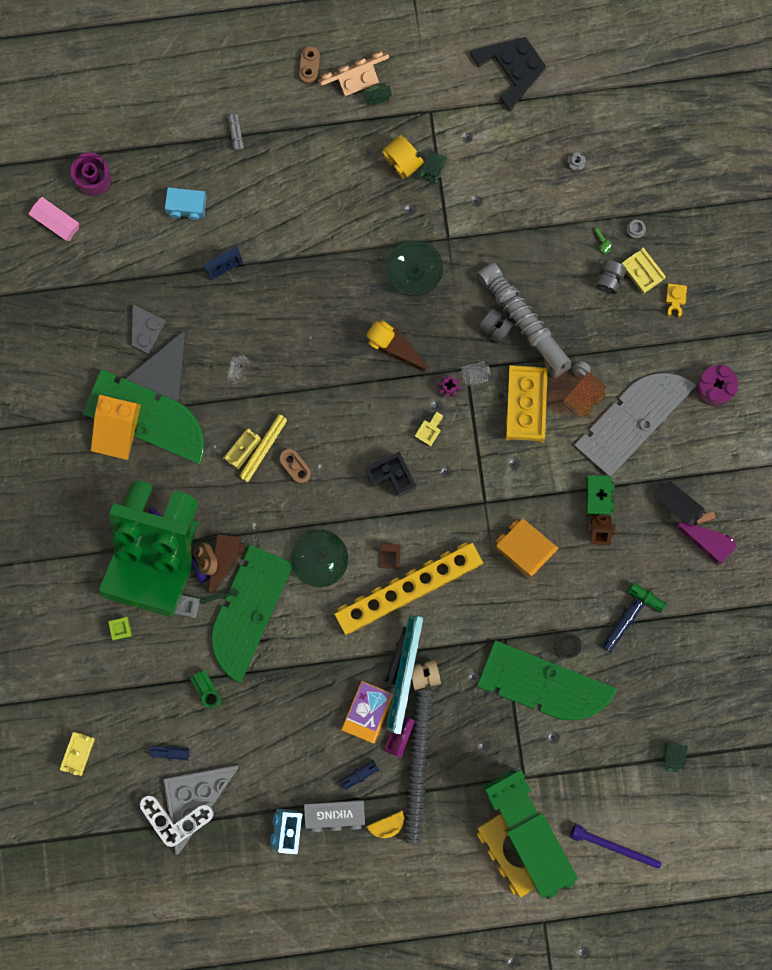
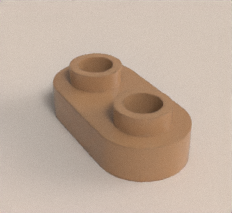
M314 47L305 48L301 54L299 75L300 80L307 85L315 83L318 79L320 54ZM313 54L314 56L309 58L307 55ZM307 71L312 72L310 75L305 74Z
M284 450L280 455L282 466L295 482L299 484L307 483L311 478L309 467L295 450ZM293 457V462L288 463L286 459ZM301 471L305 472L303 478L298 476V473Z
M199 543L194 548V557L201 573L211 576L217 569L216 556L209 544Z

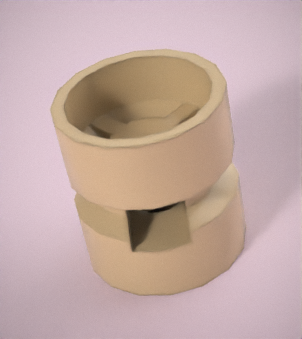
M436 660L427 661L423 666L420 664L414 665L411 678L414 690L423 689L427 684L430 687L441 684ZM424 673H429L430 676L425 677Z

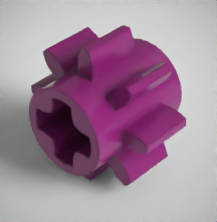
M453 375L450 378L443 376L444 382L438 383V386L442 387L439 394H446V399L451 395L456 398V391H461V387L457 386L460 379H453ZM449 383H451L453 387L451 388V390H447V386Z

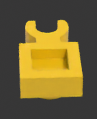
M668 283L665 304H671V306L667 310V317L671 316L672 310L677 311V318H680L682 315L680 305L684 306L686 303L687 286Z

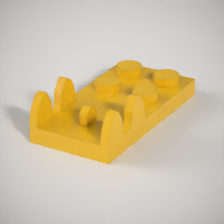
M509 366L505 441L512 439L544 443L548 368Z

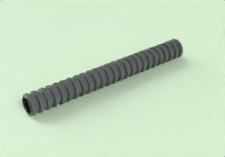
M425 689L416 690L417 696H415V699H417V702H415L416 708H414V711H416V714H414L415 727H413L414 733H412V736H414V739H412L413 745H411V748H413L411 754L413 755L410 758L412 764H410L411 770H409V773H411L409 779L411 780L408 783L410 785L408 792L410 793L407 795V798H409L407 804L409 805L406 807V810H408L406 817L408 818L405 820V823H407L405 829L407 831L404 832V835H406L404 842L411 844L421 843L419 839L422 837L420 833L422 827L420 826L423 824V821H421L423 815L421 813L424 811L422 808L424 802L422 800L425 799V796H423L425 790L423 788L426 786L424 784V780H426L424 775L427 774L425 762L428 761L426 759V756H428L426 749L429 748L427 747V743H429L427 737H429L428 731H430V728H428V725H430L429 719H431V716H429V713H431L430 706H432L430 700H432L431 694H433V691Z

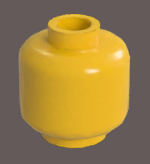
M383 320L380 322L375 321L366 334L370 340L368 344L377 350L379 347L387 348L395 336L394 328Z

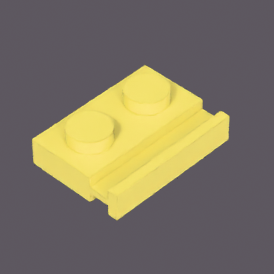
M644 248L621 263L627 268L626 273L643 295L666 278Z

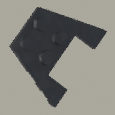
M526 37L470 51V56L478 67L495 58L515 86L500 96L501 101L509 112L546 69V65Z

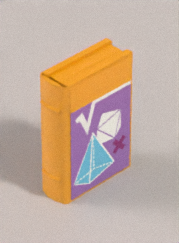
M361 681L342 731L375 744L392 704L393 694Z

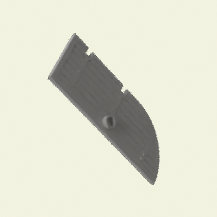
M657 373L645 376L631 384L619 396L618 399L622 402L620 406L614 402L588 429L593 433L591 437L584 433L574 446L605 474L612 476L697 385L687 378L670 373Z

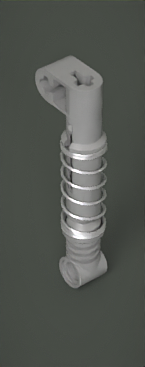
M491 262L479 270L477 275L480 281L495 295L497 304L499 306L505 305L503 311H507L510 314L509 319H514L516 322L515 326H519L522 329L521 334H526L529 344L533 348H537L539 353L542 354L545 368H548L549 374L556 379L571 369V360L551 337L549 328H544V322L539 321L538 315L531 312L532 307L525 304L526 300L519 297L520 292L514 286H510L498 266Z

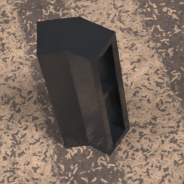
M671 481L664 484L654 495L692 527L697 520L704 516V508Z

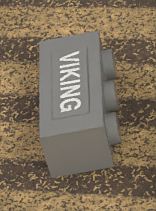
M364 800L304 804L306 829L310 828V832H320L325 827H330V831L342 830V826H349L350 830L361 829V825H365Z

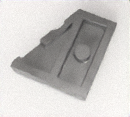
M134 305L132 346L150 355L167 321Z

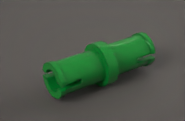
M633 582L627 591L640 599L644 605H649L659 613L667 605L666 602L653 595L651 590H645L636 582Z

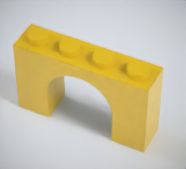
M500 813L477 827L479 830L477 833L478 838L482 844L486 842L490 849L487 852L493 861L497 859L500 864L498 870L503 878L508 877L511 884L508 886L514 896L518 894L521 898L534 890L535 887L524 867L510 864L504 856L503 843L507 836L504 830L507 829V826Z

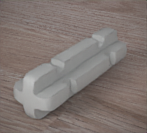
M231 114L228 116L232 143L234 150L238 151L244 148L239 118L237 114Z

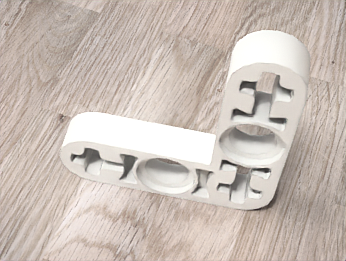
M146 796L140 802L142 812L164 844L169 847L182 842L207 824L214 816V811L210 806L202 805L174 824L156 797ZM147 799L148 801H154V804L152 806L155 811L158 808L161 811L154 814L152 818L150 814L153 813V811L150 808H145V805L147 804ZM201 809L204 811L208 809L210 812L207 814L209 818L203 817L198 820L201 823L198 826L197 821L192 815L195 814V817H198L201 814ZM159 815L166 818V824L163 827H159L155 823V819ZM185 820L193 822L194 827L191 831L183 829V822ZM169 824L172 827L168 829L170 833H176L177 835L175 837V843L173 841L167 840L169 835L166 831L163 834L161 832V830L167 828Z

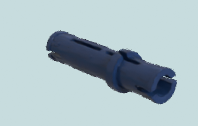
M634 598L628 609L622 612V617L601 644L603 648L612 652L615 645L631 623L636 621V616L645 606L641 601H637Z

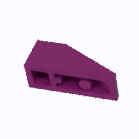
M679 522L675 526L717 565L722 564L737 548L734 544L735 540L727 534L724 535L723 533L695 525L692 527L685 522Z

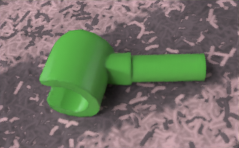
M597 228L594 231L602 243L598 248L603 254H607L611 250V243L603 237Z

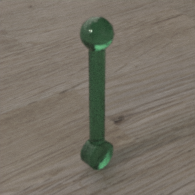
M233 588L227 593L208 598L202 597L200 598V603L204 605L208 601L231 595L236 597L239 592Z

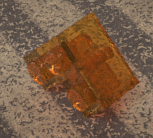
M588 372L562 404L579 419L583 415L587 417L593 410L592 405L597 406L606 395L604 391L607 386Z

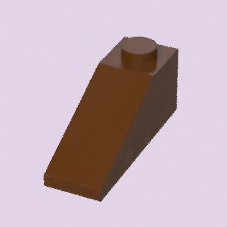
M391 325L394 328L395 336L387 348L379 347L378 351L425 372L426 364L401 332L398 331V328Z
M217 535L215 547L217 569L211 575L209 593L214 594L239 560L240 554L244 553L245 543H242L240 537Z

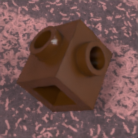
M592 515L591 522L587 523V534H590L591 544L610 545L611 537L615 535V524H612L611 516Z

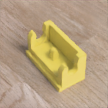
M247 428L223 459L239 470L261 443V438Z
M73 732L60 770L82 776L95 738L79 732Z

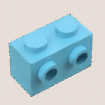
M168 187L165 211L172 218L183 216L188 217L190 220L204 219L207 201L205 191Z
M277 809L276 814L273 816L274 834H271L270 837L272 849L279 853L297 854L302 813L296 810Z

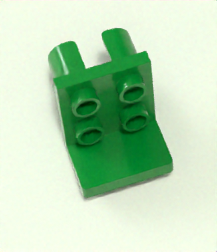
M133 481L122 506L113 503L109 513L114 555L99 588L100 596L105 599L173 617L192 569L191 544L199 526V521L194 520L198 510V502L189 494L175 491L170 498L163 517L143 511L151 494L152 485L144 481Z

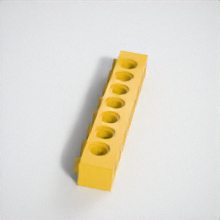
M465 542L457 547V551L453 553L448 551L440 555V560L436 562L430 560L423 564L424 568L418 571L415 568L407 572V577L401 580L399 577L388 582V587L382 589L380 586L371 591L372 595L366 598L363 595L355 599V604L349 607L347 604L339 607L335 616L345 635L482 566L483 561L474 544L468 545ZM457 556L463 557L465 564L457 566L454 563V558ZM439 565H445L448 568V572L445 575L437 572ZM428 574L431 577V581L424 584L420 581V576ZM411 583L414 589L412 592L407 593L403 590V585ZM387 592H394L397 598L392 602L387 601L385 598ZM372 600H376L379 603V608L375 611L370 610L368 607L369 602ZM354 609L361 610L362 616L360 619L356 620L351 617V612Z

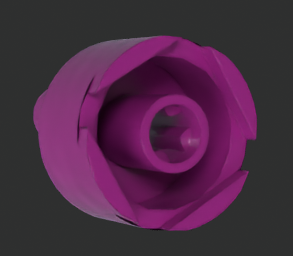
M92 152L83 153L71 165V177L81 193L95 196L108 191L112 174L106 161L100 155Z
M714 365L707 368L696 384V393L699 399L713 407L726 404L738 391L737 376L726 365ZM714 384H719L720 388L714 387Z

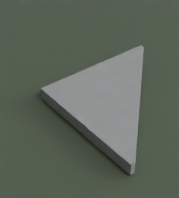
M235 765L163 779L169 817L173 823L176 824L199 806L208 805L212 807L239 766ZM201 809V814L198 817H195V814L192 815L197 821L198 826L200 825L198 820L207 815L208 809L205 811ZM191 820L183 822V829L185 831L193 829L194 824ZM176 833L172 834L174 843L176 842ZM193 834L174 846L176 855L180 854Z

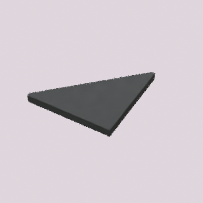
M182 332L126 379L157 392L155 396L157 401L160 400L161 395H164L179 402L186 333Z

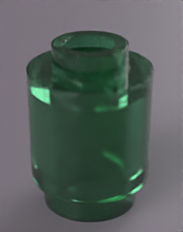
M385 83L369 86L368 89L364 90L367 105L387 102L389 97L392 96L390 86H386Z

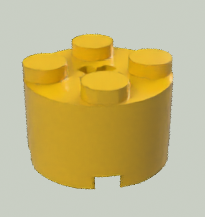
M401 134L383 148L382 154L385 156V160L391 166H394L397 174L402 179L408 178L424 164L423 159L416 156L417 151Z

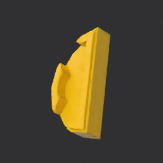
M403 810L366 827L376 837L384 839L393 837L399 833L403 826Z

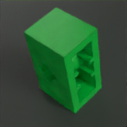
M587 476L586 516H610L611 512H614V500H611V493H614L615 482L611 481L612 476ZM599 492L605 496L602 500L596 496Z

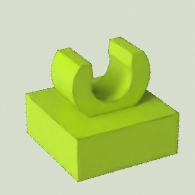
M128 617L108 621L113 641L132 637Z

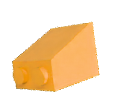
M522 519L520 522L516 520L509 527L511 531L507 535L503 533L496 540L498 545L495 548L529 580L559 548L526 520Z

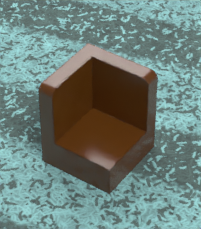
M381 543L380 568L399 570L400 544Z

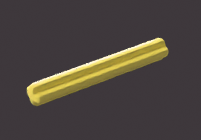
M278 415L241 472L240 478L248 482L286 424L287 419L284 416Z

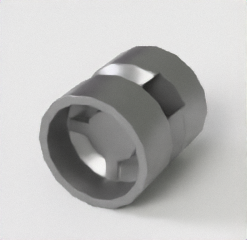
M604 260L600 270L602 274L598 275L594 286L602 292L616 295L621 285L619 280H623L627 268L618 262Z
M492 309L481 322L479 329L485 334H491V338L498 344H501L514 327V324L508 319H502V315Z

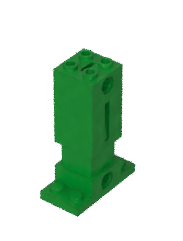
M512 769L481 786L480 789L486 796L492 809L498 810L507 826V829L504 831L538 895L541 898L550 899L558 894L557 890L561 888L566 890L574 886V881L578 877L544 814L536 811L527 793L531 792L524 779L525 775L522 770Z

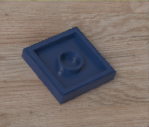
M236 246L203 264L209 279L213 280L242 264L243 261Z

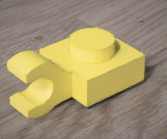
M436 412L430 423L424 420L415 438L431 447L441 432L437 426L441 422L443 415Z

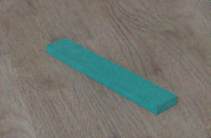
M410 615L408 618L387 724V731L401 734L423 617Z

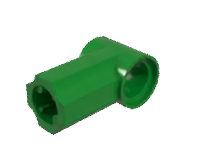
M206 670L198 672L190 678L204 706L216 709L221 705L222 697L214 687ZM214 694L216 702L213 705H209L207 699L210 695Z

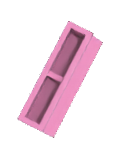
M43 197L34 204L29 212L30 216L64 240L70 241L79 230V222Z

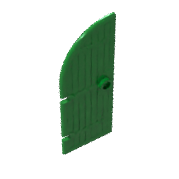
M101 369L82 414L93 419L95 418L99 395L141 404L134 436L201 464L204 453L203 432L198 420L187 407L164 395H161L160 400L157 401L155 400L157 392L127 379L121 378L118 384L114 382L117 375Z
M252 545L248 546L243 557L244 561L249 562L247 567L239 566L224 599L230 602L229 607L221 606L212 629L214 656L222 670L239 683L242 682L294 566V563Z
M496 640L477 687L493 693L496 686L500 688L499 696L531 709H535L537 703L541 704L540 712L561 720H581L599 713L611 702L618 690L615 687Z

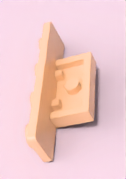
M376 52L372 54L370 59L362 58L355 61V65L350 67L345 65L338 68V72L333 74L328 72L321 75L318 83L322 86L338 79L344 96L350 95L379 83L373 65L390 57L385 52Z

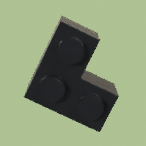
M400 452L365 467V473L373 488L391 481L398 497L416 489L413 478Z

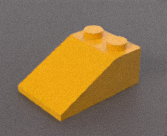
M99 395L94 418L91 451L128 460L141 404Z

